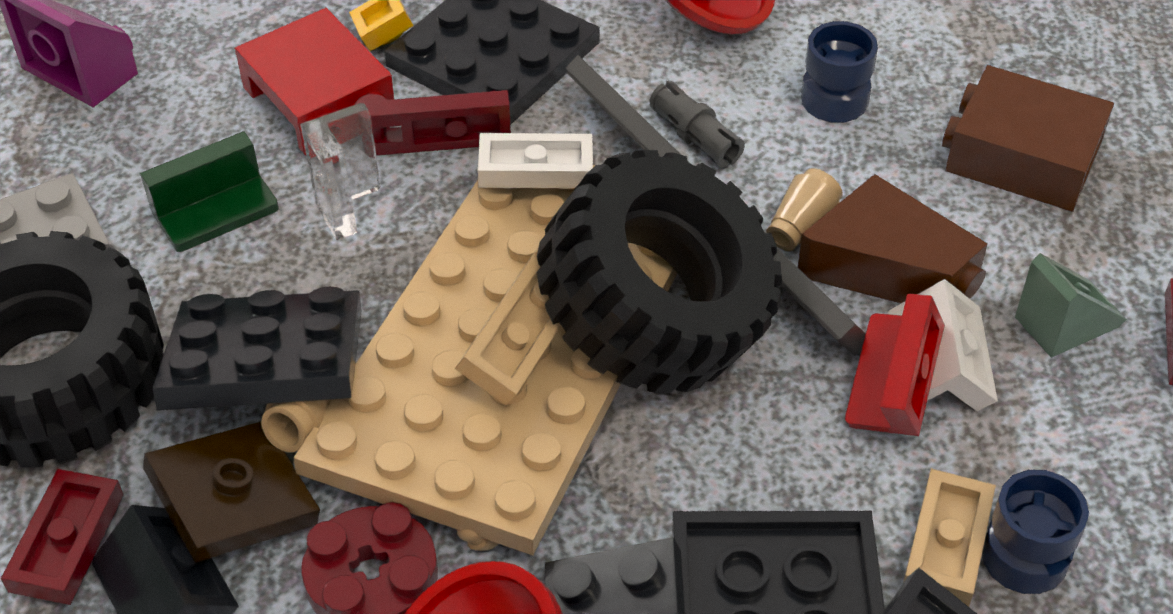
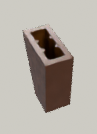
M874 174L802 233L798 268L812 281L897 303L905 302L907 294H919L944 279L970 299L978 291L986 276V271L982 269V264L988 243Z

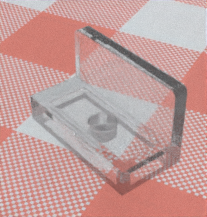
M359 103L301 123L315 204L336 240L357 233L352 200L380 189L371 116L364 103Z

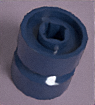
M832 21L821 24L812 30L807 43L806 73L803 77L801 91L802 105L808 113L817 119L831 123L852 121L865 113L869 105L872 87L871 77L875 70L878 52L877 39L871 31L859 24L848 21Z
M1026 470L1012 475L1002 485L982 551L983 563L992 578L1005 588L1022 594H1042L1055 589L1065 579L1089 517L1087 501L1082 492L1063 475L1048 470Z

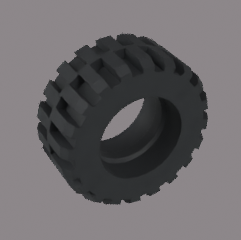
M637 150L632 155L630 153H619L607 158L602 165H595L552 217L545 228V236L539 242L537 252L538 264L541 266L537 271L541 295L549 296V300L544 304L552 323H560L565 330L562 338L573 352L579 348L590 358L587 363L600 374H604L608 370L617 375V383L635 389L641 384H646L648 392L670 394L675 388L676 391L688 392L700 388L707 381L712 382L757 342L771 326V318L778 312L781 301V290L778 288L782 285L781 262L774 261L773 259L777 254V246L772 233L764 232L761 226L763 217L754 205L748 207L740 197L743 192L731 181L725 184L715 177L716 170L704 163H699L696 166L687 162V156L674 152L665 153L663 157H660L658 150ZM628 243L647 248L667 261L684 282L690 300L675 296L653 282L635 261Z
M50 231L47 237H38L35 232L16 234L17 240L2 244L0 242V358L17 344L36 335L53 331L81 332L69 345L47 358L21 365H0V465L9 466L11 460H15L22 468L43 467L45 460L57 458L58 463L63 464L79 459L77 453L89 447H93L97 451L112 442L111 434L119 428L125 432L140 417L138 407L143 406L147 408L154 397L153 385L164 355L162 351L164 343L145 282L139 271L131 267L129 259L111 247L106 249L104 243L83 235L79 240H74L73 235L68 232Z

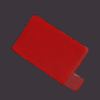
M907 294L902 315L875 313L870 316L845 415V421L850 428L911 436L920 435L945 327L931 295Z

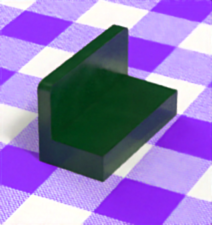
M244 131L140 173L151 212L177 252L186 251L279 210L276 197L260 176L254 145Z

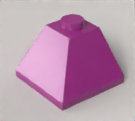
M0 0V8L21 68L94 108L138 74L132 52L133 43L128 34L116 25L111 26L88 13L53 0Z

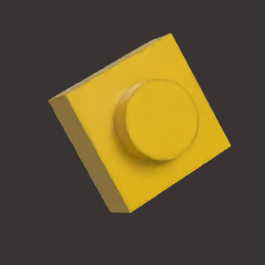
M369 0L349 12L360 38L370 52L383 44L394 42L404 31L414 26L401 0Z

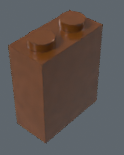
M987 65L978 84L969 82L964 91L959 107V113L962 114L961 118L952 116L947 125L942 141V147L950 149L945 171L1073 212L1102 144L1114 102Z

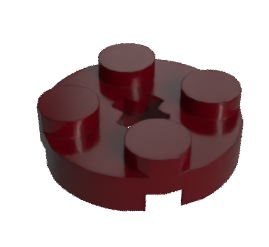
M389 502L380 506L351 509L333 517L329 521L316 524L308 533V547L302 559L301 568L306 595L316 614H405L413 602L438 580L437 558L432 538L425 527L413 519L408 508L402 504ZM376 559L385 562V564L379 566L380 576L367 580L364 572L353 573L354 569L363 561Z

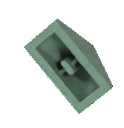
M1041 253L1031 261L1015 318L1051 358L1117 329L1127 320L1089 279Z

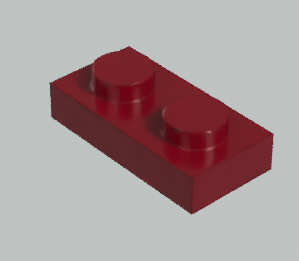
M57 469L1 577L7 592L71 605L124 495L119 481Z

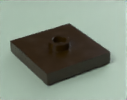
M261 421L144 453L143 470L195 563L318 524L319 506L300 476L296 474V470L285 452L275 447L267 439L263 432Z

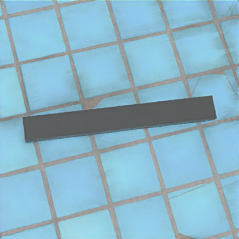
M579 55L566 67L568 70L566 73L644 150H658L660 157H663L668 152L680 154ZM777 248V254L773 259L774 261L781 262V286L842 346L854 356L857 354L860 357L866 333Z

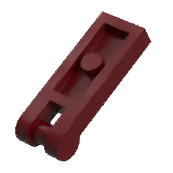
M508 90L387 100L378 94H368L359 98L355 105L358 123L363 126L359 133L361 147L369 155L379 156L479 147L480 133H511Z

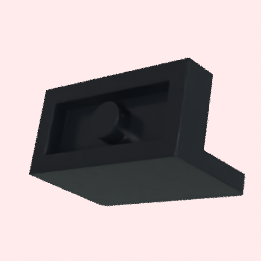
M131 505L92 560V565L117 614H233L239 607L213 559L209 558L195 563L166 509L162 507Z

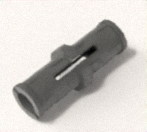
M670 80L666 81V87L661 83L653 91L649 101L650 107L674 125L677 129V135L686 144L694 143L709 155L720 168H727L728 163L732 165L740 158L745 148V142L716 119V113L711 107L705 103L698 104L685 94L676 83Z

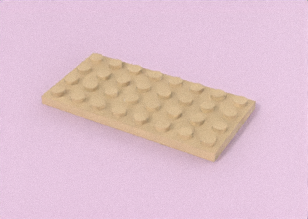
M477 180L355 364L352 398L332 399L326 408L320 427H313L294 456L296 474L382 504L389 502L402 504L408 508L411 514L460 531L469 529L474 531L480 538L534 555L621 384L616 382L617 375L607 370L604 374H600L587 363L590 358L579 348L573 352L562 338L565 334L562 326L556 332L517 395L507 406L455 370V367L539 246V242L545 236V228L575 188H478ZM628 243L635 261L644 273L658 286L668 292L677 275L674 268L653 251Z

